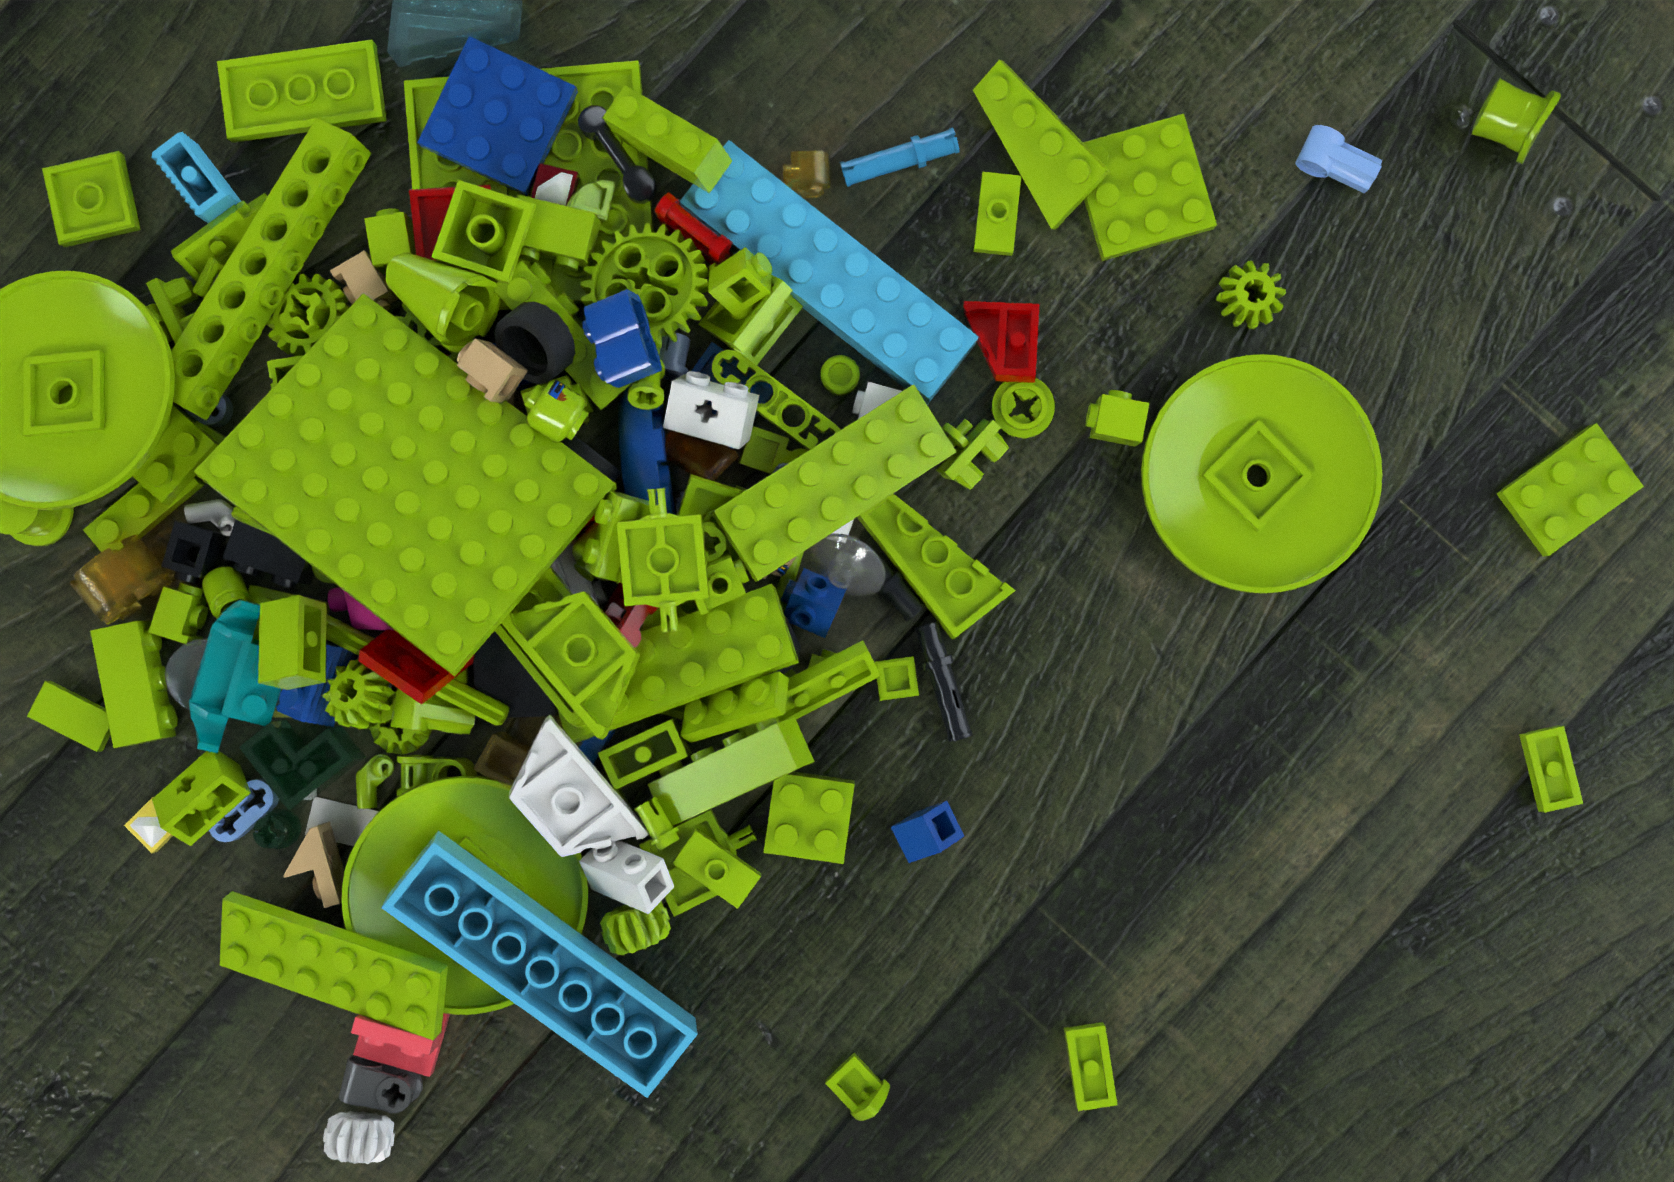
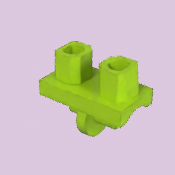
M185 277L174 279L167 283L155 278L146 284L156 304H149L146 307L159 322L167 341L170 342L173 339L176 344L195 314L194 312L186 316L182 306L198 299V295L192 292L194 286Z
M964 419L957 428H954L947 422L941 427L953 447L957 446L955 448L956 453L945 459L936 469L943 478L954 480L963 487L972 489L984 475L971 462L972 459L979 452H982L991 462H996L1009 449L1002 436L998 433L1001 427L993 419L990 421L982 419L966 437L964 436L973 427L967 419Z

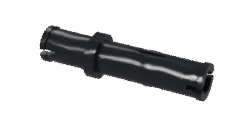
M936 621L914 628L925 660L922 663L924 671L928 670L937 704L947 731L948 741H957L972 736L973 733L970 729L950 664L954 662L952 654L947 655L939 629V622Z

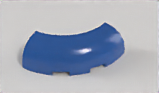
M631 384L624 390L618 403V440L624 493L649 501L647 490L656 489L658 505L657 489L665 488L667 513L676 515L669 466H661V462H666L665 428H663L665 419L664 405L662 403L658 408L649 410L632 406L628 401V390L632 386Z

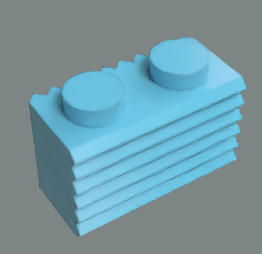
M183 132L177 133L152 152L151 158L157 161L156 164L161 167V171L166 173V177L176 186L175 189L180 192V196L185 198V202L190 205V209L195 211V215L205 222L210 223L231 206L241 202L198 143L196 144L195 141Z

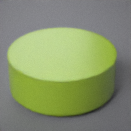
M836 355L829 358L823 364L821 382L829 393L836 396H845L853 392L858 386L860 371L856 362L850 357Z

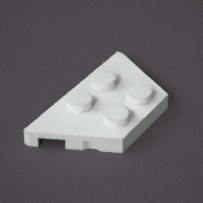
M551 715L547 716L510 789L509 799L561 857L581 853L586 848L599 849L612 846V842L635 836L638 840L648 836L649 833L638 816Z

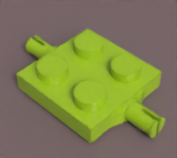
M665 488L657 489L658 505L656 489H648L650 515L635 521L616 522L624 605L646 604L659 607L661 632L670 631L668 615L671 632L679 631L676 606L687 600L710 598L702 514L678 516L667 513Z
M710 809L677 825L679 830L676 833L680 839L658 851L655 844L653 846L650 845V842L653 841L651 838L639 844L642 850L657 855L665 861L674 888L664 898L674 917L717 896L716 893L672 863L696 828L737 856V849L757 841L755 833L740 839L753 832L750 825L729 835L721 828L713 810Z

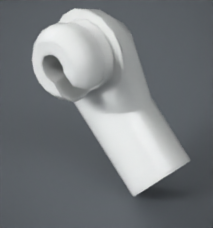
M215 499L185 505V517L189 524L211 521L220 529V533L230 536L236 519L231 516L233 507L226 501Z

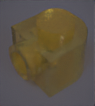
M794 151L790 153V164L783 165V183L794 192H800L801 197L814 198L823 196V190L831 187L829 153L823 151Z

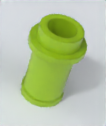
M656 796L635 808L634 811L640 817L653 840L650 842V845L653 846L655 844L658 851L680 838L676 833L679 830L678 826L675 828L672 826Z

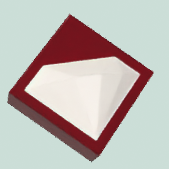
M539 163L531 198L567 206L569 199L577 190L580 175L576 171Z

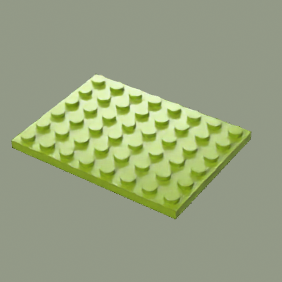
M363 293L194 472L205 483L455 677L595 515L600 500H606L608 493L617 489L616 483L562 442H554L530 427L527 423V416L506 400L502 403H497L484 397L486 393L476 389L466 381L468 374L459 368L456 362Z

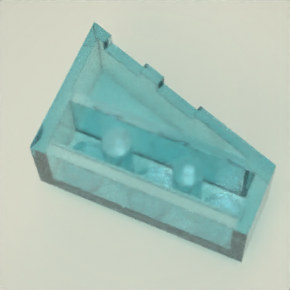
M392 0L387 52L399 67L411 65V61L429 57L438 59L447 57L446 53L462 50L469 36L489 46L519 40L522 0Z

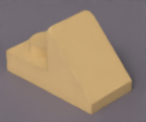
M330 821L309 829L283 876L286 878L313 870L315 874L312 881L313 889L317 898L322 899L324 908L341 903L344 868Z

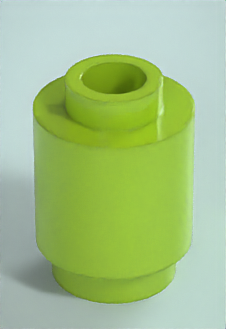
M232 567L216 568L210 571L202 581V589L212 615L216 618L240 599L252 602L241 573Z

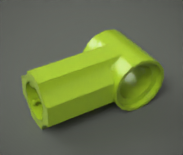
M396 689L390 727L427 732V729L446 733L470 735L475 722L474 714L436 695H433L421 705L400 689Z

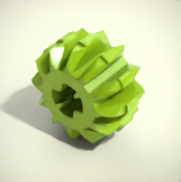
M1247 261L1243 269L1234 265L1229 270L1230 277H1223L1220 280L1219 285L1225 291L1216 296V301L1228 304L1221 311L1222 316H1228L1230 313L1236 315L1233 320L1234 326H1240L1245 319L1249 329L1258 327L1259 321L1267 325L1273 321L1272 313H1279L1283 309V304L1277 299L1286 294V289L1275 287L1274 285L1281 279V274H1274L1271 278L1267 275L1269 263L1262 264L1258 270H1256L1253 261ZM1249 288L1254 290L1253 298L1256 300L1253 302L1248 300L1249 293L1246 290Z
M350 660L347 667L336 666V678L326 679L331 686L330 690L321 695L329 702L325 711L330 716L335 717V721L338 724L348 728L351 726L357 729H368L370 722L374 724L381 723V711L392 710L387 703V699L396 694L392 688L388 687L390 683L358 660Z
M662 901L649 914L624 904L604 915L600 922L603 930L601 933L605 944H608L610 953L618 955L633 954L636 951L658 944L660 940L665 939L671 930L668 921L670 918L666 907H663Z

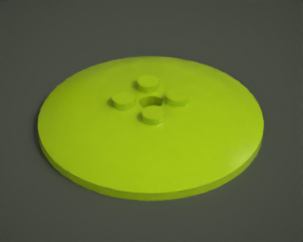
M50 271L22 278L0 289L1 500L17 506L39 510H59L92 502L115 490L130 479L142 467L159 443L167 426L174 399L175 372L171 349L163 329L152 312L137 297L116 283L85 272ZM71 385L73 388L71 399L64 404H60V391L65 386Z
M1265 354L1240 356L1218 362L1203 369L1182 384L1165 402L1149 430L1144 446L1141 468L1142 491L1150 520L1157 534L1175 558L1189 570L1213 584L1235 591L1259 594L1283 592L1309 585L1325 577L1345 562L1358 548L1374 520L1380 501L1383 475L1382 459L1374 429L1366 413L1350 392L1330 375L1308 363L1293 358ZM1252 465L1261 466L1266 472L1267 479L1262 487L1253 486L1247 479V471Z
M481 776L446 777L421 784L402 793L382 808L367 824L351 851L344 871L341 903L346 930L448 964L443 1012L446 1014L471 1015L503 1009L515 1003L382 909L388 893L438 830L580 934L585 924L589 889L587 878L579 862L583 858L582 853L561 857L509 799V792L513 784L494 778Z

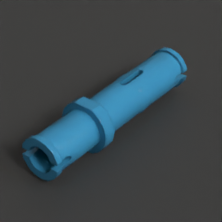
M953 127L923 138H919L916 135L910 137V142L846 162H840L846 186L850 187L853 184L914 165H918L919 168L927 166V161L959 153V144L957 137H954L955 131Z

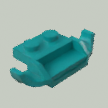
M240 599L223 611L217 620L212 623L189 700L190 715L197 735V749L218 754L228 717L270 727L281 688L258 683L259 640L252 638L260 615V604Z

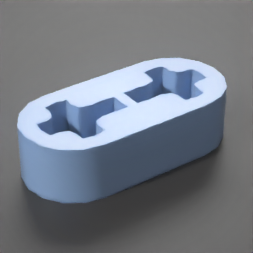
M264 778L248 781L247 784L251 793L224 816L230 817L238 812L242 815L233 824L236 831H224L222 826L226 822L222 818L209 830L212 837L221 842H231L245 836L278 804L280 796L276 784ZM252 789L265 790L266 794L263 796L265 805L259 803L250 808L247 806L255 797Z

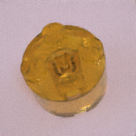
M132 535L121 540L125 548L120 551L117 549L112 551L110 548L104 550L74 574L76 580L69 581L71 587L101 622L104 621L107 625L119 618L122 621L127 619L142 607L138 600L143 599L149 594L155 596L162 592L163 587H168L172 584L171 579L168 577L169 572L164 567H161L160 561L138 535Z

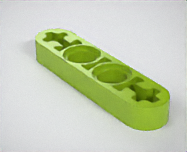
M724 350L715 356L712 362V372L719 384L724 385L726 382L742 384L741 380L730 374L727 378L721 376L723 368L720 364L723 361L731 363L735 359L738 361L737 370L745 377H747L749 370L756 373L746 381L745 386L749 388L748 392L758 382H766L773 388L772 398L766 403H758L756 412L808 451L818 445V438L810 432L807 439L802 438L800 434L809 427L812 417L820 421L814 425V428L822 434L827 433L828 430L836 434L841 430L834 422L741 353L735 350ZM797 405L803 409L805 420L800 426L789 427L783 422L782 413L788 406Z

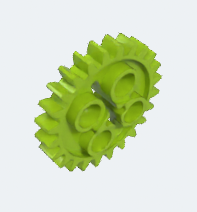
M650 223L645 224L643 233H638L634 225H630L629 236L625 238L620 232L616 231V243L612 245L605 240L601 242L605 249L603 255L591 253L596 266H586L583 269L590 280L580 282V286L587 293L581 297V301L585 306H588L628 289L639 295L648 318L650 334L658 349L662 348V337L666 335L675 343L677 341L675 331L678 328L687 333L691 331L686 322L689 318L700 321L701 316L696 310V306L703 307L708 305L702 293L708 292V281L704 278L709 276V270L706 264H703L705 259L701 251L696 250V246L691 238L684 240L680 230L677 229L670 235L665 224L659 227L657 233L654 232ZM640 260L639 264L635 267L627 268L632 261ZM677 269L676 273L672 276L663 277L668 270ZM665 304L660 312L650 313L655 306Z

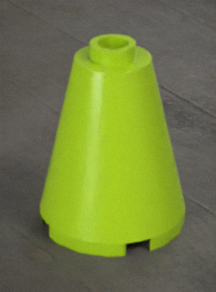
M409 252L394 257L386 267V283L388 287L439 343L450 351L459 353L477 334L484 337L490 331L497 318L501 298L495 293L494 287L498 286L496 282L486 276Z

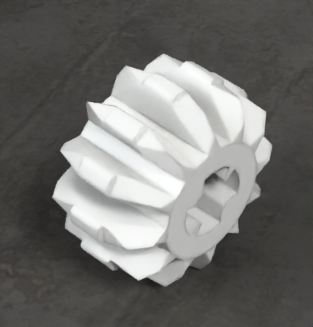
M364 1111L339 1112L328 1118L327 1128L324 1130L323 1142H325L324 1152L329 1158L339 1160L340 1162H352L354 1164L381 1162L390 1156L391 1146L394 1145V1122L386 1115H378L377 1113H366Z

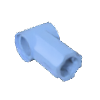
M1315 125L1312 127L1295 164L1301 171L1319 178L1329 176L1365 193L1376 179L1381 169L1382 160L1346 143L1345 137L1339 131L1328 126Z

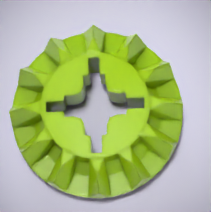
M1037 378L1035 383L1003 382L994 394L991 411L995 422L1008 436L1027 439L1042 433L1049 426L1054 416L1055 402L1050 389ZM1013 393L1023 402L1028 399H1037L1029 409L1032 422L1024 414L1009 416L1016 407Z
M394 694L387 699V703L392 710H382L381 723L374 724L370 722L368 729L371 731L374 743L386 750L387 753H411L425 744L432 730L427 729V732L403 729V734H399L397 728L386 727L385 723L390 722L392 719L396 695Z

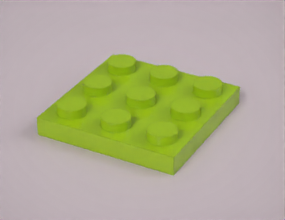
M1184 114L1083 142L1111 171L1084 199L1102 261L1213 230L1217 226Z

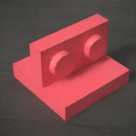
M443 1013L442 1031L434 1041L358 1015L355 1017L351 1030L352 1034L359 1035L353 1055L430 1077L435 1069L450 1014Z

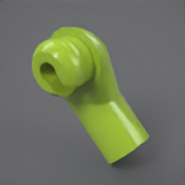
M379 754L373 756L357 771V809L377 808V787L392 775L395 767L394 762L387 755Z

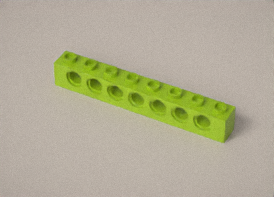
M319 118L315 119L171 351L175 372L174 403L206 421L218 405L223 393L239 371L244 359L260 337L262 330L277 306L281 303L283 296L302 269L304 262L317 241L322 237L325 228L338 207L343 203L346 194L372 154L351 133Z

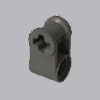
M351 1055L347 1059L339 1099L350 1105L366 1106L388 1113H399L405 1110L421 1094L423 1080L420 1074Z

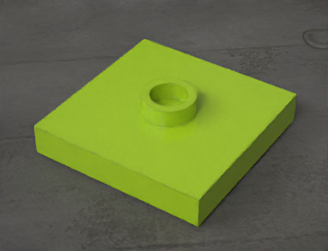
M120 151L42 168L59 245L69 247L141 230L125 155Z

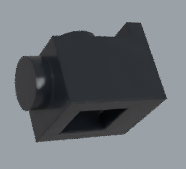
M175 521L161 567L174 570L173 578L198 584L199 578H204L210 571L214 570L222 541L225 542L227 536L214 530ZM200 548L197 559L195 561L193 558V552L195 551V549Z

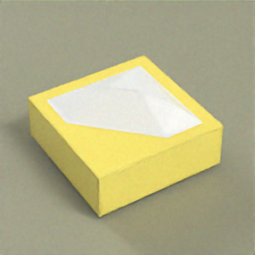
M154 797L124 825L151 853L158 852L173 837V835L160 827L152 801Z

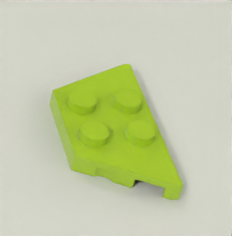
M584 591L566 596L557 602L548 601L534 605V608L515 614L509 613L501 624L598 739L603 740L608 735L640 658L639 652L591 596Z

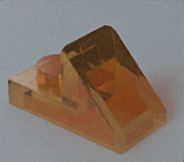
M673 430L666 436V458L687 471L689 475L693 474L715 481L739 457L736 451L722 444Z

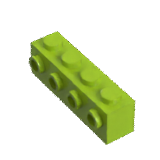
M521 260L515 267L510 284L497 282L498 287H494V291L511 310H514L523 302L535 301L546 305L560 316L568 326L575 345L573 362L565 370L576 383L581 384L583 391L600 410L604 409L632 383L617 388L599 378L594 367V358H597L595 343H591L584 333L583 321L576 315L580 311L579 308L564 292L559 295L549 284L552 281L551 276L538 262L531 264L529 261Z
M775 717L759 722L755 725L758 732L748 737L745 731L734 734L722 740L725 748L715 752L713 746L692 754L690 757L693 763L685 767L679 761L659 770L662 778L647 785L653 798L658 797V801L672 826L815 762L796 718L793 717L780 722L779 718Z

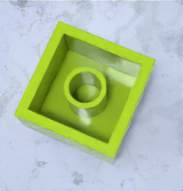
M791 772L774 780L764 853L844 864L855 786L854 780L800 772Z

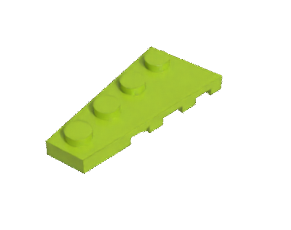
M998 60L973 89V92L1050 228L1056 230L1111 171L1004 61Z
M894 493L857 517L952 640L1016 591L1006 582L1002 583L992 575L989 569L977 559H972L958 548V544L946 535L943 536L929 525L928 520Z

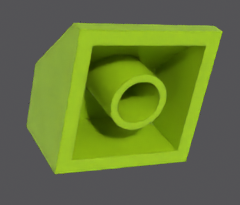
M458 179L432 258L438 262L486 276L494 282L510 284L536 205Z

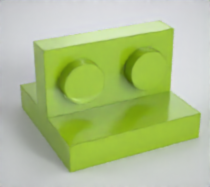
M772 275V293L736 316L716 301L699 325L709 334L723 341L730 349L741 353L758 365L803 306L790 294L793 290L783 280Z

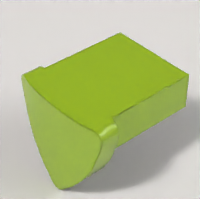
M855 1053L825 1080V1084L851 1110L850 1114L858 1121L874 1117L884 1104L890 1089V1084L885 1079L881 1081Z

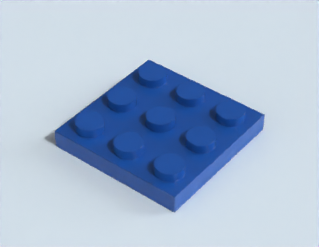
M469 36L421 133L418 144L456 164L524 196H528L535 182L539 163H544L578 93V89L575 85Z

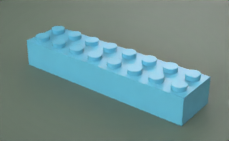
M728 140L723 148L732 162L709 194L693 184L679 201L680 206L718 236L723 234L733 242L730 248L732 253L736 254L745 247L753 255L758 252L763 253L771 263L773 270L771 275L783 280L793 290L790 294L803 306V309L903 388L907 389L914 384L928 405L976 345L979 336Z
M439 830L388 893L382 905V909L646 1098H648L698 1034L696 1018Z

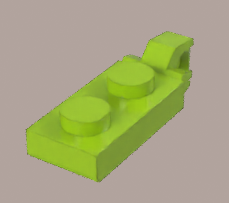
M263 193L248 205L244 200L236 205L234 204L171 250L172 257L196 282L209 257L226 264L266 200L267 195Z

